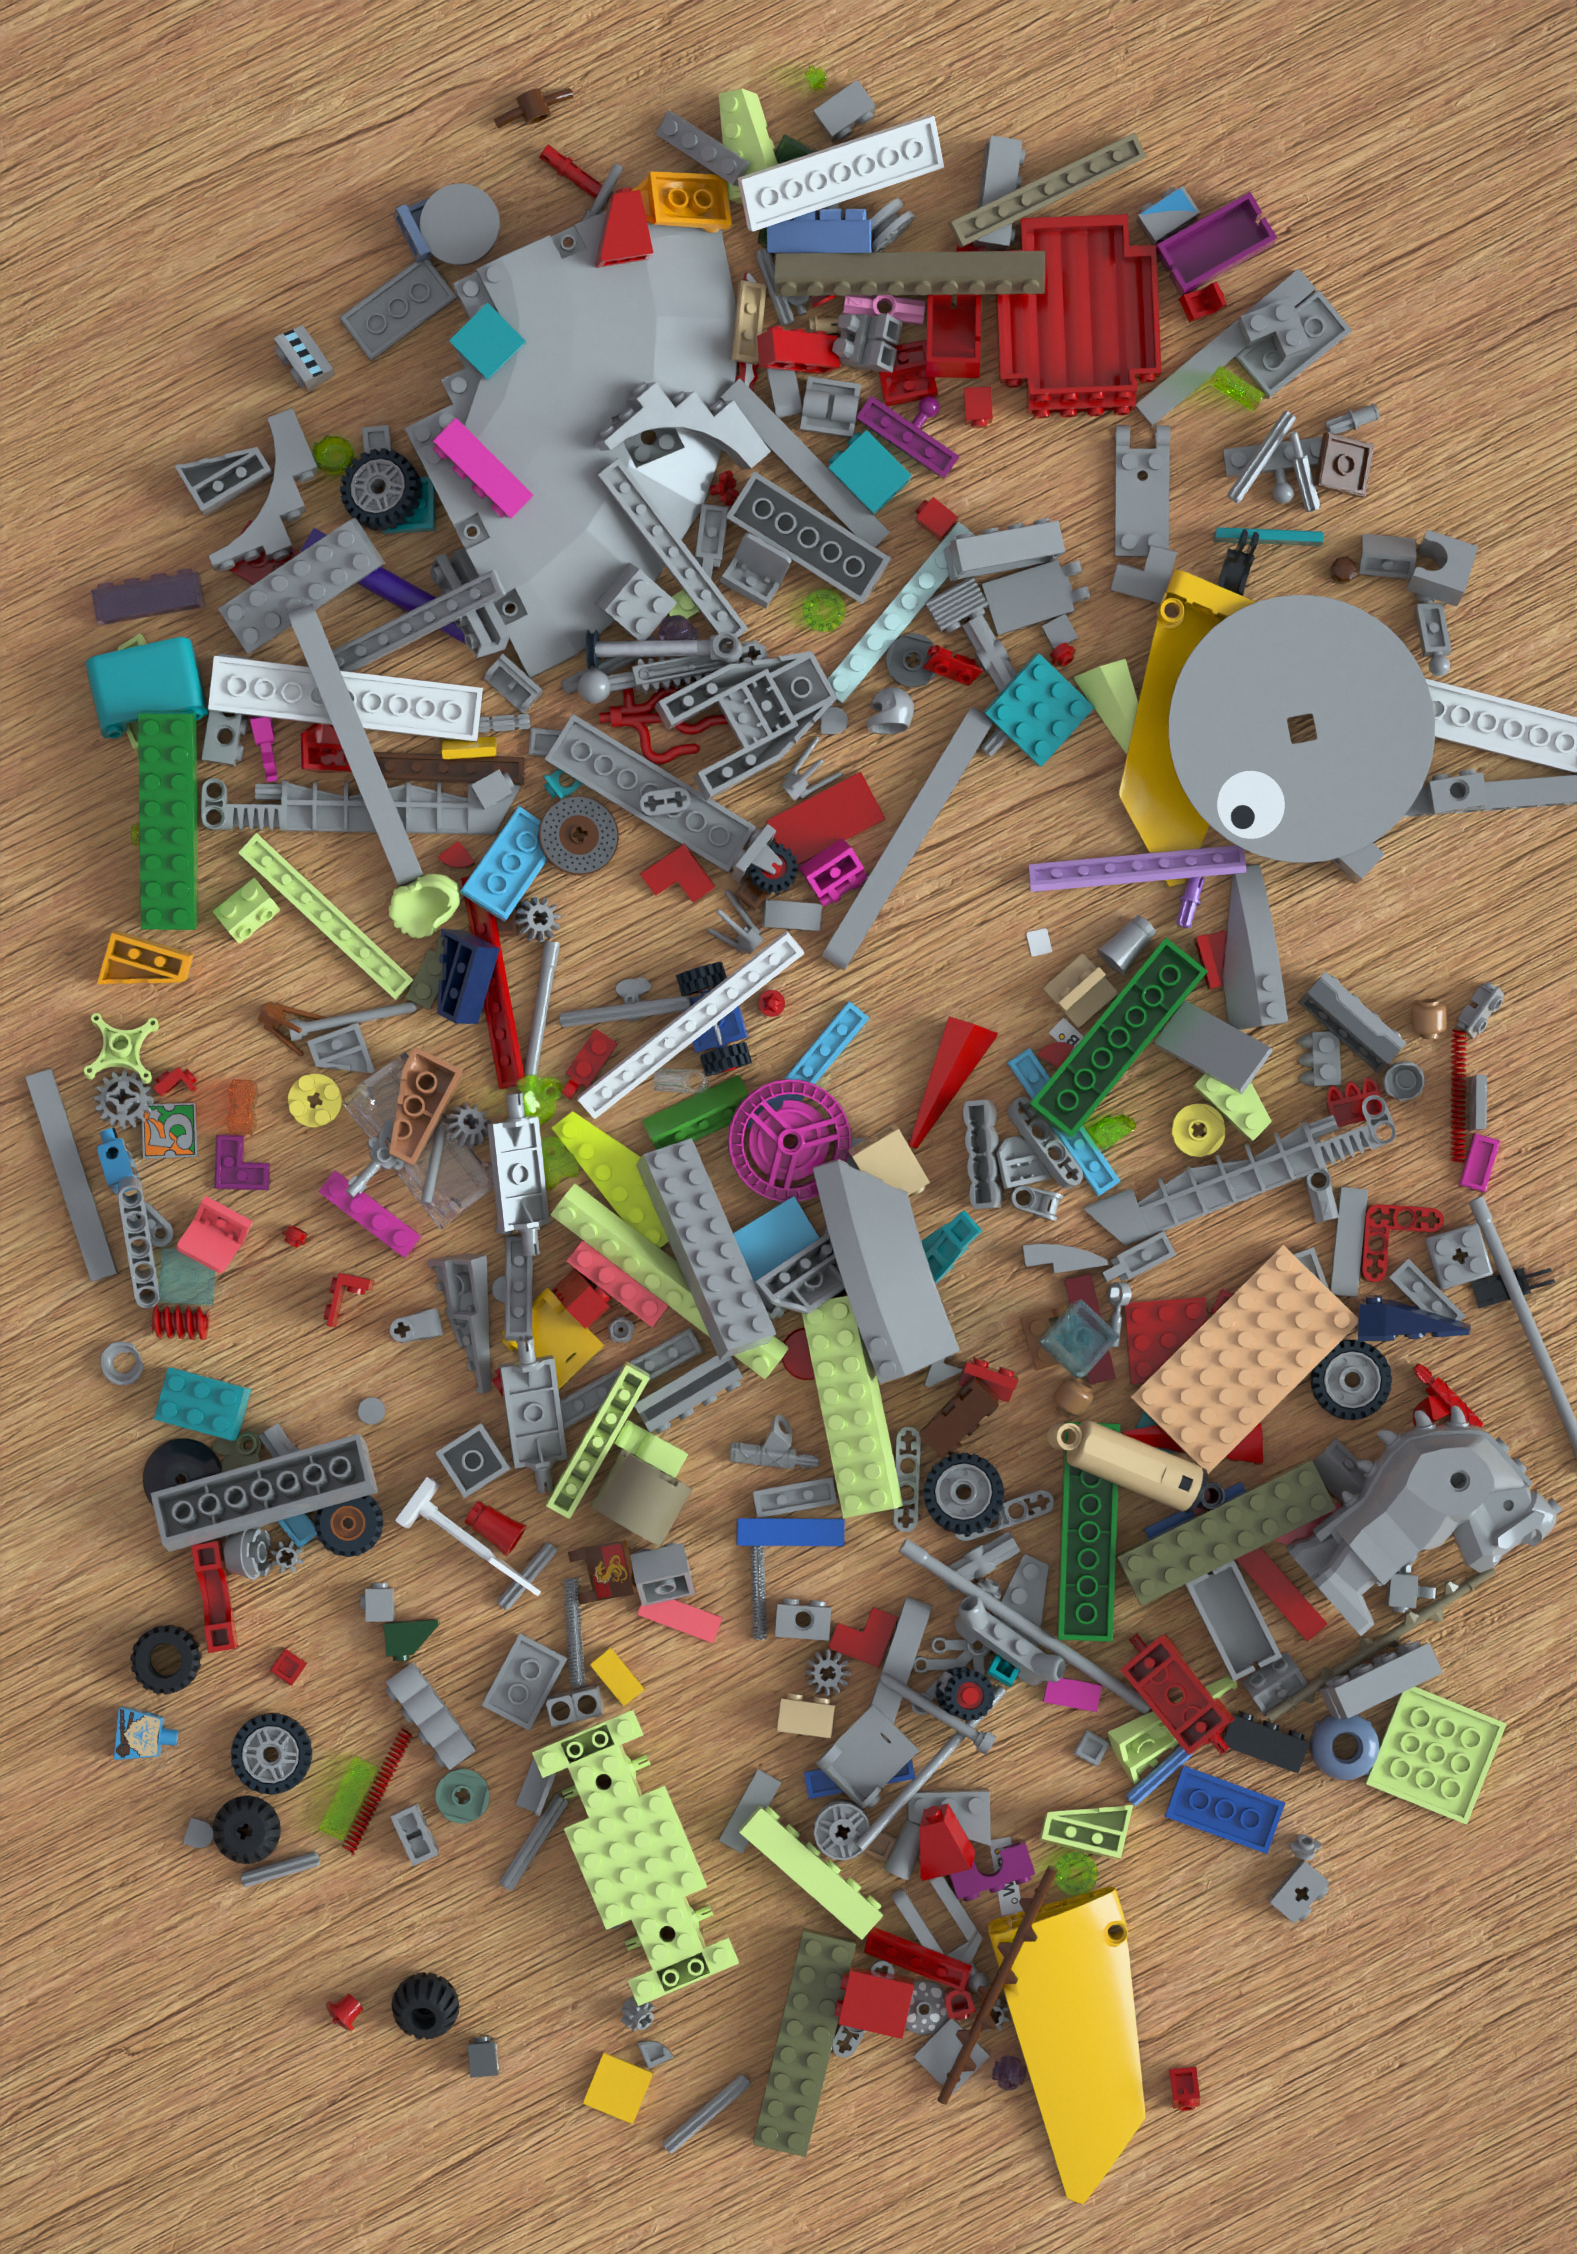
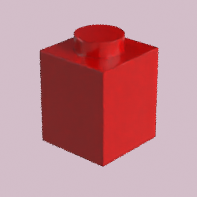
M991 387L964 388L965 425L971 424V428L987 427V424L992 423L993 419Z
M934 497L929 502L924 500L915 511L918 514L915 522L939 541L945 537L958 520V516Z

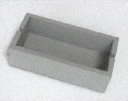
M1049 518L1034 521V525L1024 527V523H1017L1008 526V530L998 531V528H991L982 531V534L978 536H973L972 533L956 536L957 539L950 541L951 544L944 549L950 581L1055 561L1065 553L1059 521L1050 522Z
M1234 1560L1211 1571L1212 1574L1208 1575L1207 1573L1184 1585L1231 1680L1235 1681L1255 1671L1254 1666L1251 1664L1253 1662H1256L1257 1666L1261 1668L1282 1658Z
M1419 1640L1412 1643L1411 1641L1405 1642L1396 1647L1397 1652L1382 1653L1372 1658L1374 1662L1372 1664L1357 1665L1349 1669V1675H1337L1326 1680L1327 1686L1319 1690L1331 1716L1335 1719H1348L1443 1673L1430 1643L1420 1644Z

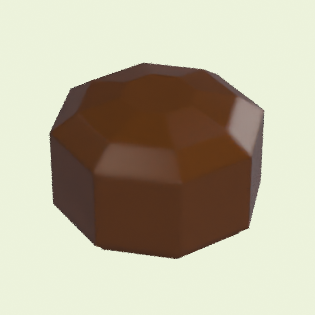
M1349 557L1337 558L1330 567L1331 578L1339 584L1349 583L1357 573L1356 563Z

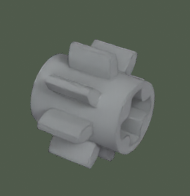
M281 1541L279 1542L281 1549L279 1551H271L273 1555H276V1561L272 1563V1566L279 1564L281 1566L280 1573L282 1574L289 1567L294 1573L296 1572L294 1565L296 1563H304L302 1559H299V1554L304 1550H296L294 1548V1541H291L287 1547ZM284 1550L287 1553L292 1552L294 1554V1557L291 1559L292 1564L281 1560V1557L284 1556Z
M635 1997L629 1998L622 2006V2013L625 2016L621 2018V2021L633 2031L637 2029L644 2030L654 2020V2015L651 2011L655 2007L650 2002L638 2006Z
M997 1998L993 2009L995 2012L999 2010L1000 2012L997 2014L998 2019L994 2020L997 2029L1001 2031L1000 2024L1002 2021L1009 2022V2018L1004 2016V2012L1008 2011L1009 2007H1001L999 2005L1000 1998Z

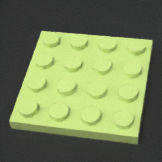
M1414 1686L1400 1693L1380 1743L1377 1760L1370 1769V1774H1368L1365 1784L1467 1825L1506 1723Z

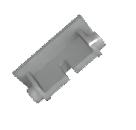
M1487 981L1484 985L1481 984L1471 998V1001L1478 1005L1475 1009L1467 1004L1457 1018L1458 1023L1456 1026L1462 1031L1467 1030L1473 1039L1477 1033H1482L1487 1026V1019L1491 1013L1497 1011L1503 1002L1502 997L1504 994L1498 986L1495 988L1494 985Z

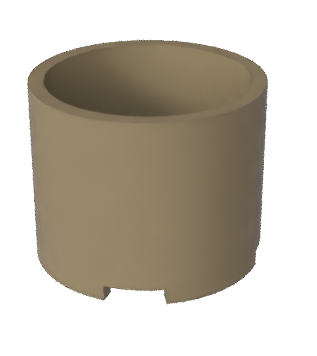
M622 1449L590 1507L633 1533L661 1546L693 1489Z

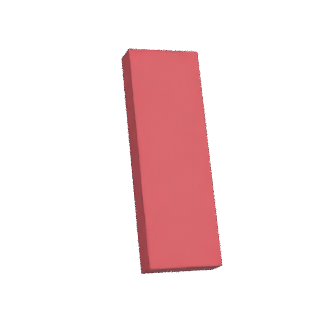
M675 1599L642 1606L641 1603L637 1614L711 1643L714 1642L723 1618Z

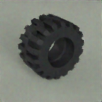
M161 1625L148 1630L138 1638L139 1640L132 1648L133 1654H131L130 1661H132L133 1665L131 1670L136 1674L135 1679L143 1684V1688L146 1690L150 1689L156 1694L164 1693L166 1695L184 1689L196 1678V1674L201 1667L200 1659L202 1654L201 1652L199 1653L198 1647L200 1646L198 1642L194 1641V1636L190 1632L187 1633L184 1631V1628L175 1627L174 1625ZM164 1643L175 1646L180 1652L182 1659L179 1670L168 1676L158 1673L151 1663L152 1651L156 1646Z

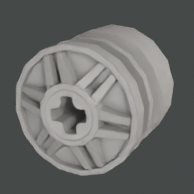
M838 1799L828 1802L819 1810L815 1817L814 1836L817 1846L825 1855L832 1859L845 1861L857 1857L862 1851L855 1846V1843L870 1828L868 1815L851 1800ZM840 1824L844 1828H850L847 1830V1836L844 1838L841 1834H835L838 1831L837 1826Z

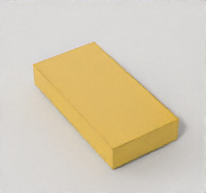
M496 736L478 737L477 741L442 740L443 759L495 756L497 751Z
M611 1647L590 1664L623 1706L627 1705L645 1690Z

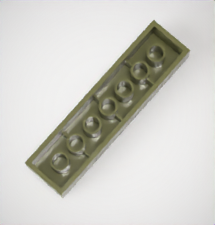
M1306 1459L1224 1500L1221 1506L1213 1510L1206 1509L1116 1554V1559L1138 1603L1143 1606L1335 1510L1336 1507L1313 1461Z
M803 1927L753 2137V2145L802 2157L807 2155L839 2017L834 2016L838 2000L843 2001L845 1990L840 1989L844 1973L849 1974L856 1947V1940Z

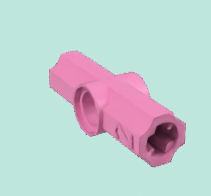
M891 295L845 296L843 314L878 316L883 313L878 311L877 306L882 302H886L892 307V310L887 313L888 315L903 323L923 325L926 301L898 298Z

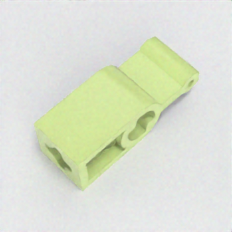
M629 1420L626 1421L614 1443L676 1478L688 1456V1453Z

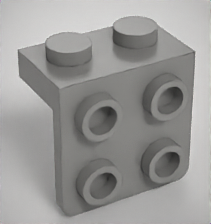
M745 533L735 557L722 575L720 582L766 609L780 588L792 560L784 551L765 543L760 537Z

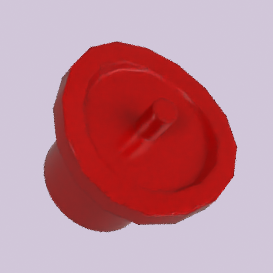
M347 1993L334 2004L330 2001L326 2003V2008L333 2018V2024L337 2023L345 2030L352 2032L354 2027L351 2024L363 2011L359 2002L351 1994Z

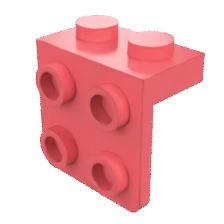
M205 1196L200 1203L194 1220L177 1243L176 1249L215 1272L223 1273L243 1245L253 1221Z

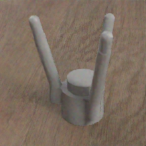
M819 736L813 739L791 771L783 777L786 781L781 786L794 800L799 796L802 799L806 798L810 793L843 775L842 772H837L806 789L809 785L806 779L823 763V760L819 759L802 775L799 772L797 773V771L820 740Z
M726 890L725 894L750 930L747 927L742 929L722 910L718 909L716 913L739 934L735 938L739 943L712 928H709L708 932L735 947L741 954L745 950L750 955L763 941V938L759 935L761 931L753 924L730 890Z

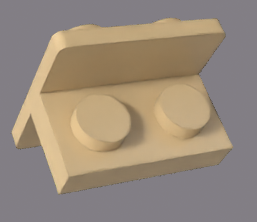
M1085 954L1077 957L1044 987V991L1078 1028L1118 993L1105 978L1106 974L1101 968H1096Z

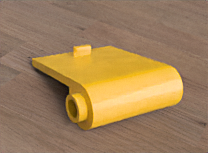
M548 1287L533 1300L532 1336L534 1339L535 1358L553 1355L558 1390H560L605 1345L589 1329H585L564 1308ZM504 1329L501 1332L504 1336L501 1341L511 1351L515 1348L518 1350L516 1341H505Z

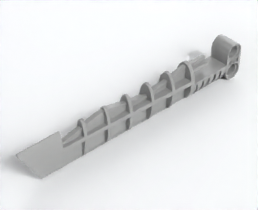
M211 778L205 781L202 786L201 818L203 824L211 830H233V826H239L240 830H243V827H249L250 831H253L254 827H260V831H263L264 827H270V831H273L274 827H280V831L377 833L362 795L349 796V781H344V796L318 790V781L316 780L313 781V789L290 784L288 780H282V784L255 783V800H281V805L228 804V790L224 782ZM411 782L388 789L406 833L495 835L516 797L520 785L514 784V787L511 788L513 792L511 796L485 810L471 787L474 783H468V798L443 793L442 783H437V791L411 785ZM215 783L219 784L222 787V794L218 798H210L208 795L209 786ZM214 810L219 811L222 816L221 822L217 825H210L207 820L208 814Z
M1371 1095L1362 1104V1111L1367 1121V1125L1316 1144L1314 1139L1339 1130L1334 1115L1310 1124L1304 1121L1301 1122L1302 1126L1281 1140L1278 1132L1273 1133L1276 1143L1255 1157L1247 1143L1245 1144L1249 1156L1247 1160L1223 1163L1220 1155H1216L1218 1164L1196 1168L1188 1166L1185 1172L1165 1185L1161 1177L1157 1178L1161 1188L1140 1202L1137 1201L1133 1189H1129L1088 1205L1084 1209L1126 1246L1325 1169L1326 1164L1329 1162L1335 1165V1160L1339 1158L1345 1161V1156L1350 1154L1353 1158L1355 1157L1354 1153L1357 1151H1361L1363 1154L1365 1148L1370 1147L1371 1150L1387 1145L1395 1139L1396 1128L1384 1099L1377 1095ZM1372 1099H1377L1382 1104V1111L1377 1115H1371L1366 1109L1368 1101ZM1385 1124L1392 1129V1136L1388 1140H1381L1377 1137L1376 1130L1380 1125Z

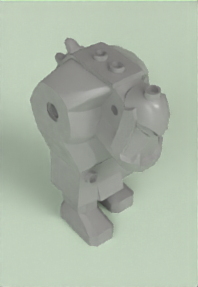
M1452 1406L1451 1419L1446 1422V1425H1436V1423L1431 1422L1430 1418L1423 1411L1419 1410L1414 1413L1416 1426L1413 1427V1430L1403 1434H1396L1389 1430H1380L1377 1436L1384 1442L1385 1450L1379 1459L1373 1462L1360 1460L1356 1463L1357 1467L1365 1472L1364 1477L1367 1478L1359 1494H1352L1348 1491H1343V1506L1313 1528L1312 1531L1314 1533L1306 1539H1297L1286 1548L1289 1554L1310 1576L1315 1585L1360 1636L1374 1625V1620L1362 1594L1375 1583L1380 1587L1381 1585L1384 1586L1404 1565L1409 1566L1417 1559V1553L1420 1551L1441 1546L1452 1534L1464 1564L1481 1573L1494 1568L1499 1563L1501 1557L1518 1544L1525 1545L1528 1543L1532 1547L1537 1545L1554 1528L1557 1522V1514L1562 1511V1508L1553 1498L1547 1501L1537 1491H1530L1529 1487L1533 1483L1524 1474L1527 1468L1517 1457L1514 1460L1511 1459L1506 1453L1509 1447L1500 1437L1495 1440L1483 1428L1469 1425V1422H1466L1465 1416L1458 1406Z

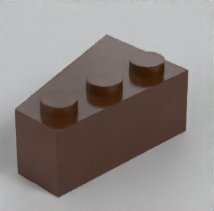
M973 1376L920 1430L919 1436L941 1457H944L947 1453L951 1456L961 1446L959 1441L966 1434L968 1436L972 1435L980 1426L979 1422L985 1416L989 1417L998 1408L999 1395L981 1378Z

